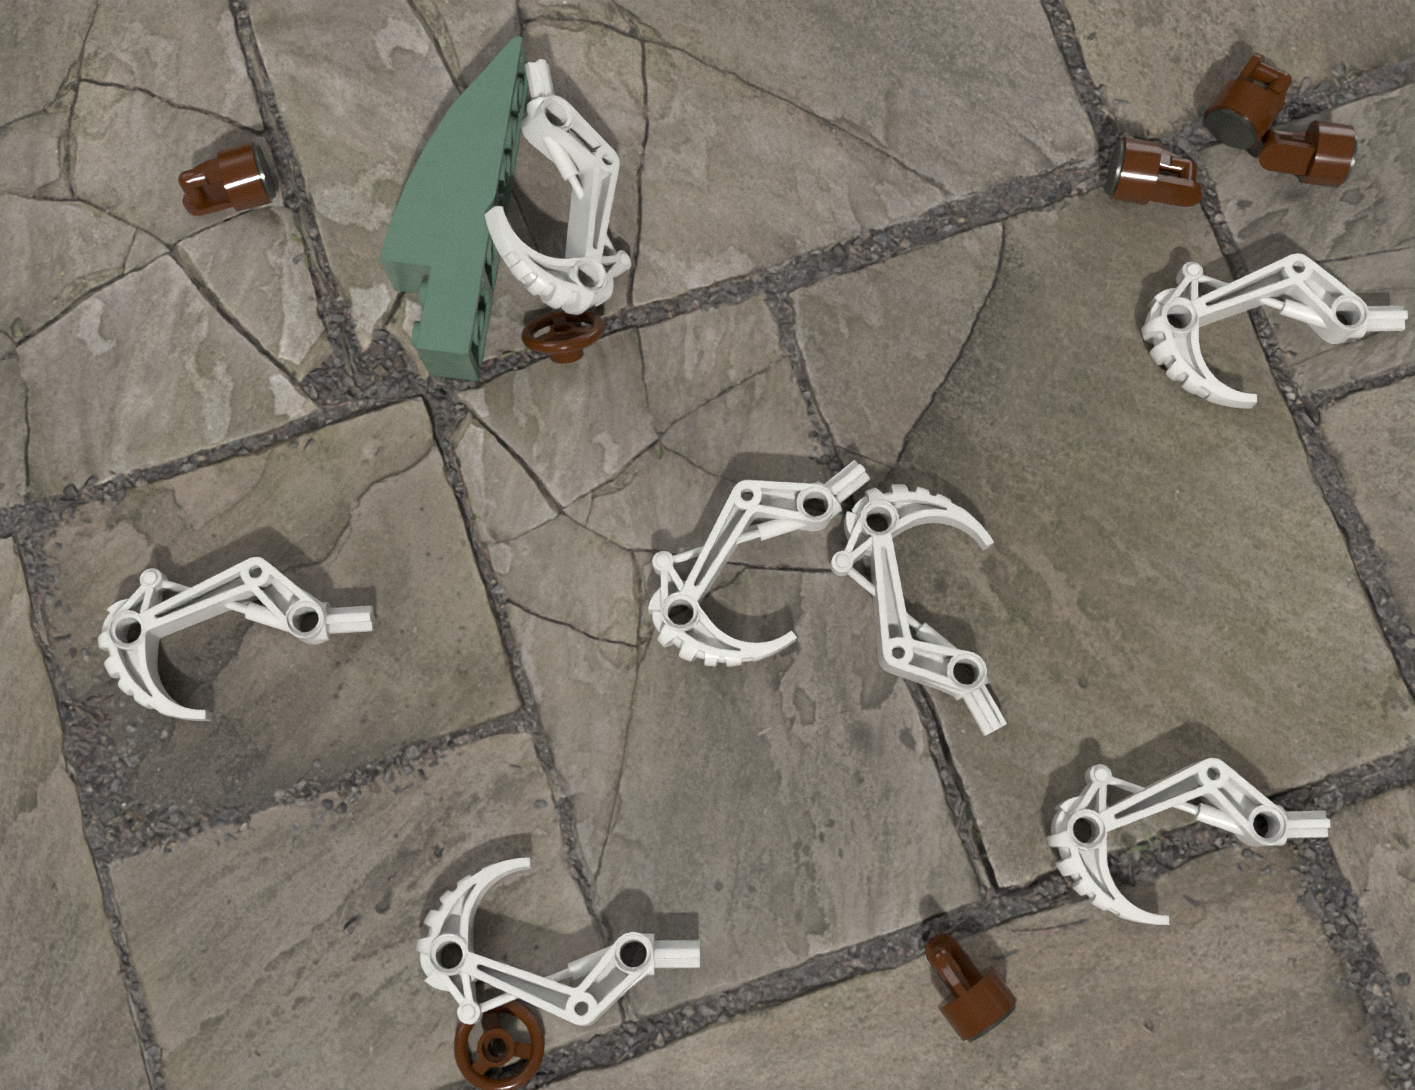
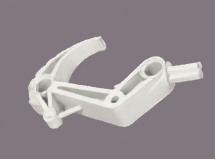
M538 59L535 63L528 62L524 65L531 101L526 105L527 115L523 117L521 129L528 142L550 159L558 168L563 180H569L572 186L565 259L545 256L527 246L511 228L505 216L503 206H494L484 215L495 247L516 279L521 281L533 296L538 294L541 301L554 309L561 307L566 313L579 315L595 305L597 307L610 299L614 286L613 277L621 275L631 267L629 255L623 250L616 252L607 235L620 160L613 148L565 99L554 94L549 64L544 59ZM604 247L609 256H602Z
M1296 253L1231 283L1203 275V269L1198 263L1187 262L1177 274L1176 281L1178 287L1160 292L1148 305L1150 310L1141 332L1144 341L1154 345V348L1149 352L1157 365H1164L1167 368L1164 374L1172 381H1179L1181 388L1212 403L1234 408L1250 409L1257 403V394L1243 393L1226 386L1208 369L1200 351L1199 327L1265 304L1279 309V314L1307 323L1324 341L1340 344L1349 338H1361L1366 332L1403 331L1405 330V320L1408 319L1407 310H1403V306H1367L1359 296L1309 257ZM1198 282L1217 288L1201 297L1198 296ZM1336 314L1342 315L1347 320L1348 325L1342 324L1337 319ZM1167 317L1177 318L1183 328L1173 327L1168 322Z
M853 460L825 484L819 481L808 484L743 480L737 483L704 546L674 556L667 551H660L654 555L652 560L655 573L661 576V587L652 596L648 606V613L652 614L655 629L659 634L657 641L663 647H669L673 644L681 649L679 657L684 660L693 662L698 657L705 660V666L716 667L718 662L725 663L726 667L739 666L742 662H756L776 654L795 642L797 637L792 630L778 639L762 643H750L734 639L723 633L711 622L700 607V604L739 543L758 537L763 541L797 529L819 531L825 528L830 520L842 511L840 504L870 480V477L865 472V468ZM809 500L820 501L826 508V512L821 516H811L805 512L803 504ZM753 522H762L756 525V530L747 532ZM698 557L687 580L682 581L674 569V564ZM681 605L688 607L693 613V618L685 625L674 624L668 617L674 607Z
M904 484L890 485L889 492L884 494L877 488L865 491L864 497L855 504L852 512L847 511L844 531L848 544L845 551H839L834 554L830 563L831 571L837 576H846L848 574L873 595L878 661L883 670L943 691L955 697L956 701L963 698L981 732L986 736L1007 723L985 686L990 683L986 675L987 668L985 662L979 655L973 652L957 649L926 622L922 625L906 612L892 538L917 525L941 523L964 531L978 543L983 551L991 547L994 541L969 512L951 503L949 498L941 494L932 496L928 489L918 486L915 492L909 491ZM871 515H880L887 521L888 529L876 532L867 525L866 518ZM865 555L869 556L871 582L852 567L855 562ZM909 626L916 631L915 636L921 641L914 640L911 637ZM956 664H965L972 669L974 674L972 684H961L955 679L953 668Z
M261 557L249 558L193 587L169 581L164 573L150 568L141 574V586L129 599L118 601L107 609L110 614L104 621L102 633L98 636V647L109 652L110 657L104 662L109 675L112 678H120L118 687L125 694L134 695V700L148 709H155L160 714L192 721H212V712L185 708L173 700L164 689L158 673L160 638L229 610L244 613L245 618L289 632L306 644L317 645L331 640L333 634L374 631L375 616L373 605L331 608L329 602L319 601L295 585ZM166 589L179 593L162 602L163 592ZM259 599L265 606L253 603L252 601ZM313 612L317 613L319 619L316 627L309 632H302L300 625L304 616ZM140 623L141 635L134 642L128 643L127 634L129 629L133 625Z
M1209 758L1192 763L1145 788L1113 777L1111 770L1105 765L1091 766L1085 773L1087 785L1079 796L1064 800L1055 807L1058 812L1052 820L1051 835L1047 836L1049 847L1059 850L1061 859L1055 864L1062 876L1070 875L1074 880L1072 888L1081 896L1086 894L1092 905L1103 911L1108 910L1114 913L1116 917L1144 924L1169 925V916L1156 915L1139 909L1130 903L1115 886L1107 863L1108 831L1171 807L1194 814L1195 820L1232 832L1241 842L1253 847L1283 846L1287 839L1326 838L1328 837V828L1331 827L1330 819L1326 818L1325 810L1285 811L1281 805L1271 802L1226 763L1217 758ZM1108 784L1133 793L1109 806L1106 805ZM1199 797L1205 804L1199 803L1198 806H1195L1186 801ZM1257 814L1263 816L1268 823V832L1264 837L1259 836L1254 830L1253 822ZM1079 818L1087 821L1091 827V837L1086 843L1077 840L1073 833V825Z
M530 857L491 864L482 868L475 875L471 876L469 874L458 881L457 888L453 892L447 890L439 898L442 902L439 910L429 911L423 922L430 926L427 938L417 940L415 950L420 952L421 966L427 975L424 981L436 989L450 992L459 1003L457 1009L458 1018L461 1022L470 1025L479 1022L483 1012L520 998L579 1026H589L596 1022L628 990L648 975H655V968H700V940H655L654 933H625L613 945L567 963L569 968L547 977H541L475 954L473 927L475 914L482 898L503 877L517 871L532 869V859ZM631 942L641 943L647 951L645 961L638 967H628L622 962V950ZM449 944H459L463 953L461 962L454 968L446 969L441 963L442 951ZM587 976L582 981V983L575 988L558 983L559 981H562L569 977H572L573 980H577L579 978ZM479 979L507 993L479 1004L476 998L475 982Z

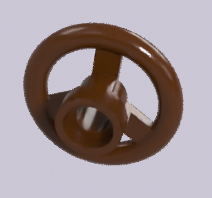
M564 310L554 311L530 321L521 332V340L532 351L550 354L551 361L555 363H572L583 357V348L592 345L601 338L605 330V324L602 318L593 312L584 311L582 314L574 315L566 313ZM567 322H581L591 326H575ZM553 325L549 332L536 338L534 337L539 330Z
M512 1000L483 1012L482 1018L487 1031L478 1041L477 1052L479 1058L474 1064L470 1061L467 1043L469 1034L475 1024L470 1025L460 1022L454 1038V1056L460 1072L473 1086L481 1090H515L526 1084L539 1069L545 1050L544 1033L537 1017L525 1005ZM497 1012L508 1013L520 1019L529 1031L531 1044L515 1041L513 1035L501 1027ZM498 1037L504 1040L506 1050L503 1054L498 1055L491 1050L493 1038ZM513 1056L528 1059L523 1068L510 1077L495 1079L484 1075L490 1067L503 1066Z

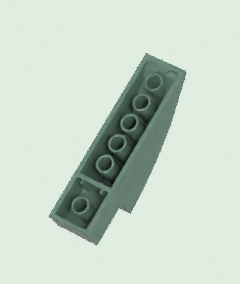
M519 36L512 37L450 106L426 143L405 184L393 213L379 258L395 291L419 294V305L423 306L421 321H415L413 325L412 346L416 347L419 359L423 361L427 371L432 376L480 381L501 257L489 233L484 214L494 206H503L507 218L522 133L521 122L525 115L529 91L524 66L528 62L523 38Z

